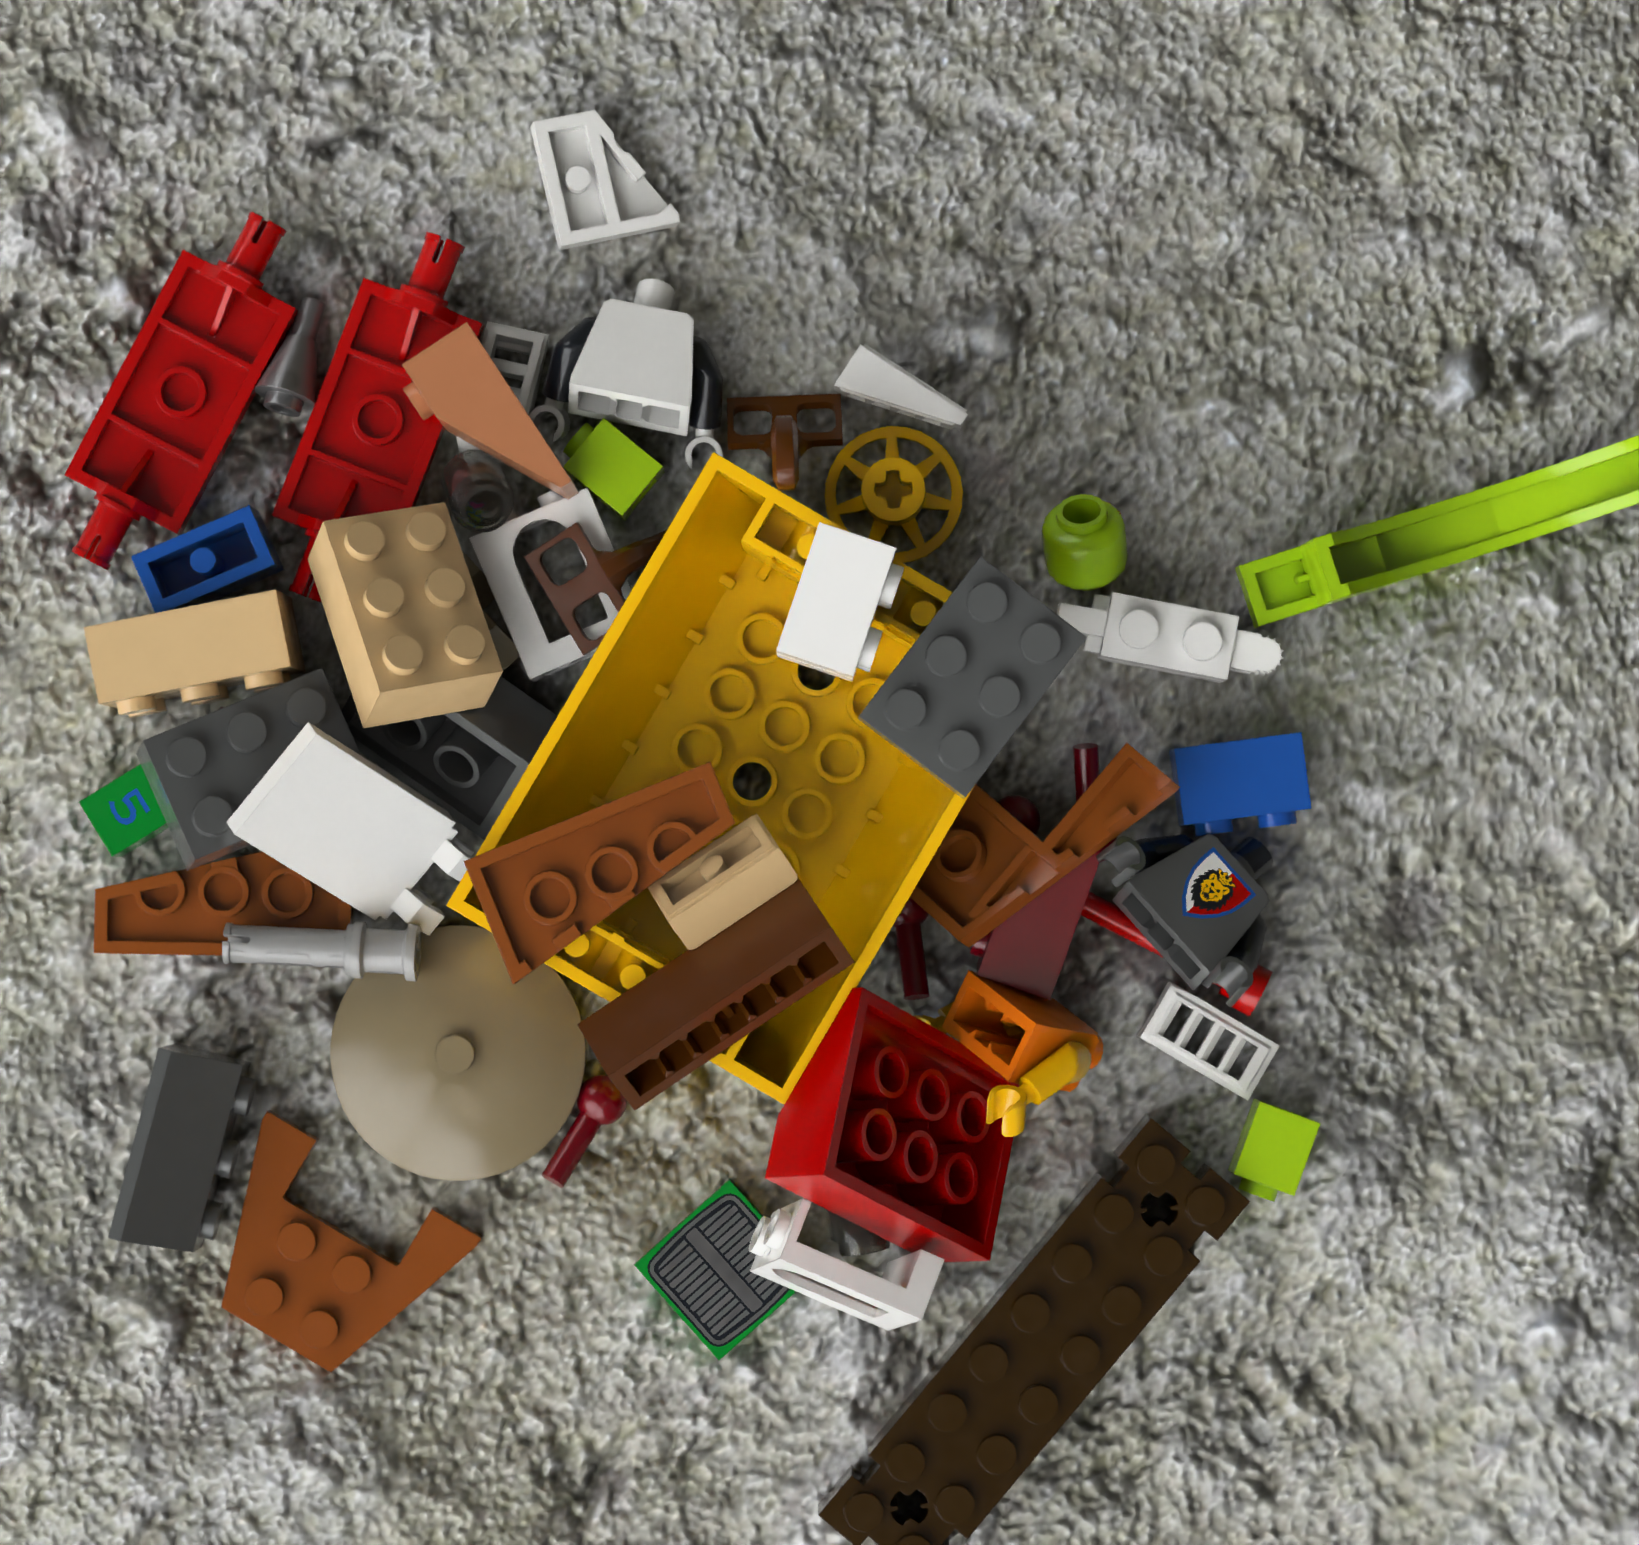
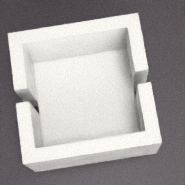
M819 522L776 649L777 657L853 682L857 668L870 672L883 632L871 627L878 605L891 609L904 567L893 564L896 547Z

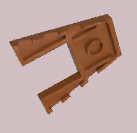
M1126 742L1046 839L1042 841L976 784L910 895V898L958 941L970 948L1176 793L1180 786Z

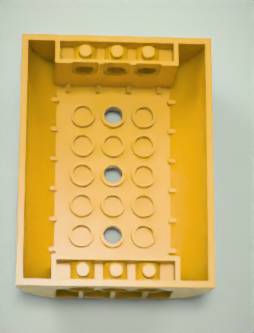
M713 452L475 856L711 762L736 824L707 845L757 813L797 873L799 880L855 962L709 1060L780 1103L785 1104L852 988H857L971 793L970 791L965 798H961L858 719L859 715L953 592L894 558L893 564L904 567L891 609L879 605L877 607L871 627L883 632L870 672L857 668L853 682L835 676L833 682L825 689L812 690L807 688L798 677L799 664L777 657L776 649L819 522L845 531L847 530ZM758 763L764 766L770 773V789L764 797L758 800H746L735 791L733 784L734 775L744 764ZM466 871L446 906L492 933L468 871ZM646 888L544 964L611 1002L688 949L665 918L649 889Z

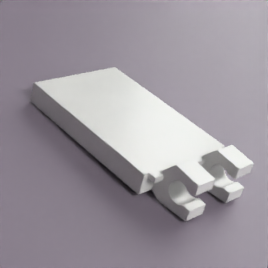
M309 722L227 821L234 835L370 918L376 920L381 916L387 920L394 911L407 924H419L421 932L430 936L445 916L441 910L431 905L434 902L432 897L415 886V884L433 863H436L445 873L460 882L467 871L464 861L473 858L472 855L474 854L468 845L455 837L458 833V830L453 827L456 822L447 810Z

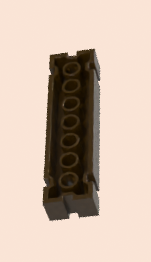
M1145 1114L1113 1152L1125 1164L1110 1182L1106 1181L1096 1172L867 1445L868 1456L875 1461L871 1467L862 1475L851 1465L818 1504V1515L853 1545H861L868 1536L878 1545H945L943 1542L954 1529L968 1539L1198 1265L1200 1260L1189 1250L1204 1231L1218 1241L1250 1201L1205 1163L1193 1175L1181 1165L1182 1161L1191 1151ZM1165 1192L1170 1193L1172 1200L1166 1202V1205L1171 1209V1212L1164 1220L1157 1216L1152 1217L1148 1222L1142 1219L1141 1213H1145L1148 1210L1141 1202L1148 1193L1157 1198ZM917 1489L924 1494L920 1495V1504L923 1509L917 1514L912 1510L906 1511L903 1515L895 1511L898 1510L897 1498L894 1497L897 1492L901 1491L909 1496Z

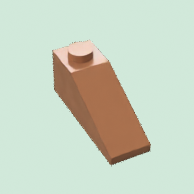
M467 322L402 364L413 381L405 386L403 390L423 420L435 414L446 431L568 500L579 493Z

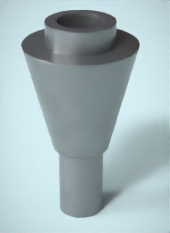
M310 297L301 298L291 334L286 336L255 387V392L265 398L264 407L275 413L299 417L302 410H312L315 405L318 344L315 341L326 304L322 301Z

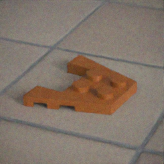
M268 1110L261 1122L221 1308L327 1371L333 1372L479 1244L483 1236L433 1207L401 1262L393 1261L287 1198L286 1195L319 1138L272 1110Z

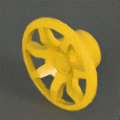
M886 426L860 434L838 453L830 467L825 482V505L828 518L847 530L840 515L867 511L874 518L869 539L880 542L889 525H901L916 547L909 551L895 553L894 558L902 563L913 562L926 557L939 548L951 535L962 509V482L954 460L948 451L935 439L922 431L908 427ZM886 439L885 458L877 461L871 467L852 458L866 444ZM897 439L917 442L932 452L933 455L915 466L910 461L899 457ZM940 462L950 479L951 500L925 492L924 479ZM846 466L862 481V495L837 505L836 485L841 471ZM920 510L949 511L942 528L930 540L924 542L915 519Z

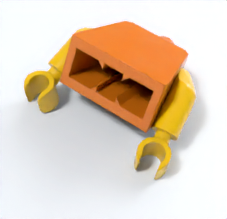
M968 970L954 1002L938 1009V1017L914 1015L945 1034L948 1033L952 1038H956L1007 1081L1019 1084V1087L1012 1085L996 1086L988 1095L986 1124H991L996 1119L1002 1118V1135L1005 1137L1017 1136L1023 1132L1025 1128L1026 1106L1032 1102L1040 1105L1059 1090L1071 1092L1078 1086L1080 1080L1087 1072L1098 1065L1103 1055V1042L1098 1032L1055 999L1051 998L1048 1000L978 976L977 972Z

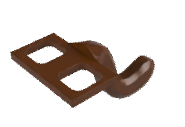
M841 394L727 398L728 450L759 449L764 451L772 459L773 482L777 489L795 490L799 481V459L808 449L821 446H843ZM804 409H831L835 413L836 426L829 432H802L798 429L797 414ZM767 411L772 416L771 431L766 434H737L734 431V416L739 412Z
M575 523L524 556L583 655H587L598 648L605 634L596 640L589 639L575 617L576 609L602 592L608 595L619 612L626 601L621 590L625 581L631 574L646 567L667 530L610 552L596 550L581 525ZM572 538L586 558L587 567L582 573L565 584L557 585L543 565L542 556L546 551L564 539Z

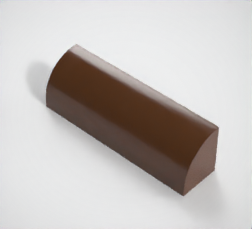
M798 878L794 884L694 950L688 949L577 1025L607 1076L631 1107L636 1110L855 962Z

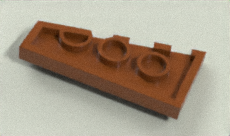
M711 762L464 861L513 985L736 824Z
M261 851L211 862L189 871L187 869L172 871L95 889L94 953L222 956V941H228V937L223 936L226 922L236 925L346 930L348 924H353L354 907Z

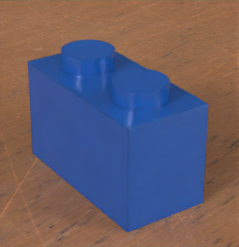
M250 505L131 556L155 613L209 603L284 570L260 512Z
M1302 732L1169 750L1173 781L1180 786L1175 793L1179 826L1194 824L1196 836L1234 832L1232 819L1251 816L1258 817L1259 828L1296 824L1297 810L1312 809Z

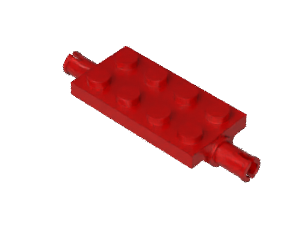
M250 211L247 217L248 220L226 262L219 260L217 265H214L182 250L64 474L70 479L97 492L94 498L99 500L94 513L77 545L73 547L72 552L106 570H109L110 562L133 519L140 521L143 516L178 535L183 533L256 394L255 387L277 353L296 318L298 310L263 291L264 283L259 281L279 241L287 231L270 220L268 222L263 220L262 216Z
M426 232L423 247L408 285L401 284L399 289H395L366 278L362 280L272 513V516L306 529L304 535L310 537L293 583L289 586L288 590L304 597L308 596L314 578L307 559L323 521L415 507L445 428L435 414L426 420H423L403 390L405 386L413 381L402 364L466 322L479 340L485 327L479 321L448 309L449 302L443 299L459 257L465 249L463 245L448 238L436 263L444 240H441L440 235ZM314 581L308 598L322 603Z

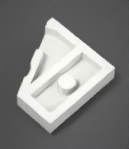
M596 110L532 123L530 128L559 250L678 226L680 218L677 210L671 203L667 205L644 177L646 172L630 153L623 151L615 141L613 131Z

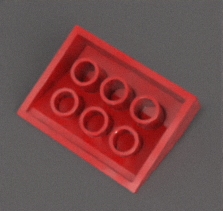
M863 987L852 988L778 1115L765 1179L911 1253L922 1249L945 1259L944 1262L990 1261L1013 1137L1002 1135V1118L996 1119L991 1124H986L987 1099L989 1092L996 1086L1012 1085L1019 1087V1084L1007 1081L961 1042Z

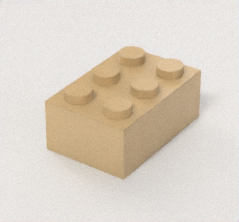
M442 502L323 521L307 560L363 728L485 707L503 673V669L446 503Z
M276 589L84 627L98 704L117 708L118 715H128L129 718L167 711L165 700L181 697L182 703L191 702V705L229 699L227 687L245 684L246 690H254V693H261L290 681V675L306 672L292 598Z

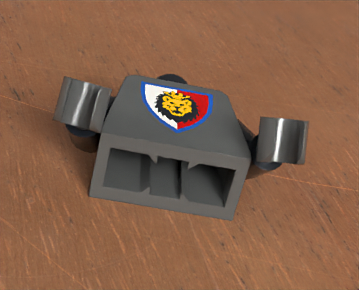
M1183 834L1144 838L1136 841L1126 836L1116 839L1096 855L1098 862L1105 859L1116 867L1118 874L1111 880L1115 887H1119L1131 878L1112 899L1113 902L1193 991L1201 984L1207 989L1212 983L1218 984L1229 995V999L1225 1004L1232 1007L1253 983V972L1258 966L1267 930L1265 921L1260 913L1269 903L1270 899L1256 880L1272 867L1273 859L1270 852L1259 840L1253 837H1247L1230 852L1212 834H1206L1196 841Z

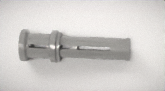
M354 921V924L347 925L346 930L236 925L226 922L223 936L228 937V941H222L224 964L251 963L344 968L346 975H351V978L362 979L365 973L403 974L406 981L417 982L421 961V927L419 924H409L406 930L368 928L366 922Z

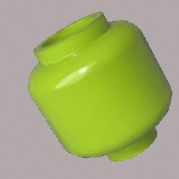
M1079 494L1063 500L1045 516L1042 526L1045 564L1049 575L1058 584L1075 590L1091 591L1115 581L1124 571L1128 557L1125 524L1121 512L1111 503L1093 495Z

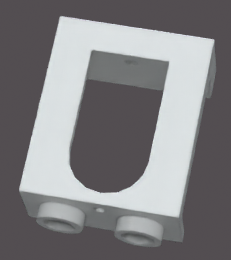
M588 488L578 491L579 493L569 500L551 490L537 498L541 506L540 508L517 517L513 508L497 513L480 522L487 525H480L482 533L469 538L527 675L532 682L592 658L597 648L587 655H583L571 634L549 643L515 563L513 553L515 540L520 533L548 521L558 522L566 528L579 523L596 550L615 551ZM579 549V551H580V553H581V555H582V558H583V560H584V562H585V565H586V567H587L586 558L584 557L583 553H582L581 550ZM628 580L625 581L621 588L625 600L631 592ZM602 592L598 595L608 618L583 629L586 636L591 640H596L607 633L618 614L608 595Z
M802 1198L773 1212L771 1218L763 1216L760 1219L749 1244V1252L756 1254L750 1272L888 1331L923 1319L945 1259L920 1249L889 1261L881 1278L797 1242L812 1203L809 1200Z

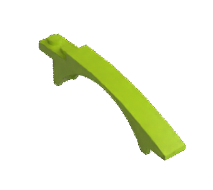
M1639 435L1441 502L1319 536L1298 547L1235 567L1254 628L1369 591L1384 588L1639 504Z

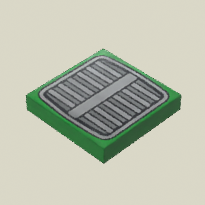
M730 1178L634 1264L718 1360L723 1358L796 1292L750 1272L756 1254L749 1252V1244L755 1228L763 1215Z

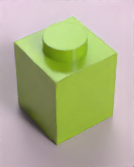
M605 418L600 421L595 429L590 424L585 423L563 450V453L570 457L563 466L566 473L584 488H588L590 493L624 521H626L665 473L664 467Z
M1254 1098L1228 1168L1231 1173L1242 1177L1238 1189L1275 1202L1278 1191L1295 1196L1321 1123Z

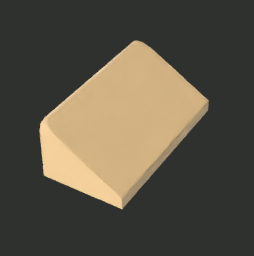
M756 813L683 861L650 885L648 889L686 948L694 950L794 884L798 879V875Z

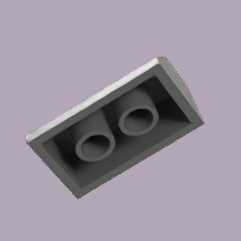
M501 676L487 704L482 708L363 728L351 693L341 711L361 754L401 782L447 810L452 818L483 840L487 837L557 718V715Z
M180 1043L158 1048L108 1238L187 1252H195L200 1249L204 1238L209 1240L215 1239L224 1208V1203L214 1201L221 1176L231 1178L240 1149V1141L231 1139L237 1114L242 1116L248 1115L256 1089L257 1080L247 1077L251 1062Z

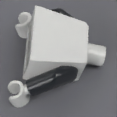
M643 279L639 281L633 303L617 299L606 300L597 317L584 318L557 342L542 388V393L546 396L545 404L536 407L529 415L537 429L540 425V418L545 412L553 413L558 420V429L554 433L553 442L563 439L570 430L571 422L568 413L601 420L605 418L611 422L682 436L688 435L690 425L695 428V436L687 442L684 456L691 469L693 461L691 453L693 448L699 443L711 444L715 448V453L723 457L722 448L714 438V429L721 426L723 377L708 342L693 335L694 318L688 313L671 310L675 291L670 284L658 279ZM565 402H569L568 413L563 409Z

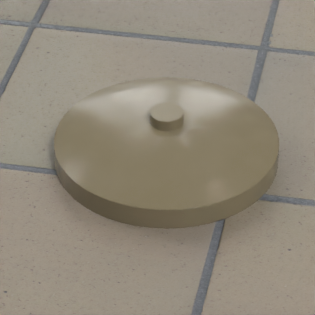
M449 925L436 927L430 936L421 932V961L417 982L406 981L403 974L365 973L362 979L354 978L342 998L332 1028L330 1044L332 1078L338 1099L350 1123L359 1135L381 1156L407 1171L433 1179L448 1181L483 1179L503 1173L522 1164L543 1149L556 1136L574 1109L583 1084L587 1061V1042L577 1025L583 1021L581 1012L573 993L560 973L544 963L513 985L493 933L485 928L471 925Z

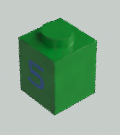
M141 764L79 801V804L112 857H123L168 829V825Z

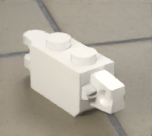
M1112 592L1109 596L1094 594L1092 608L1066 603L1058 604L1057 615L1087 637L1084 651L1097 654V659L1221 683L1228 679L1229 671L1244 674L1254 672L1255 676L1258 674L1264 676L1265 673H1271V670L1275 671V668L1281 665L1280 660L1284 658L1281 656V653L1284 651L1280 649L1281 643H1276L1275 638L1270 639L1269 635L1263 638L1258 633L1238 630L1239 616L1116 592Z

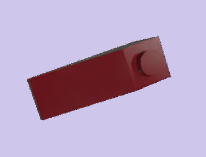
M1105 846L970 947L969 954L979 957L977 962L978 976L1048 1000L1051 999L1099 865L1096 855L1103 851Z

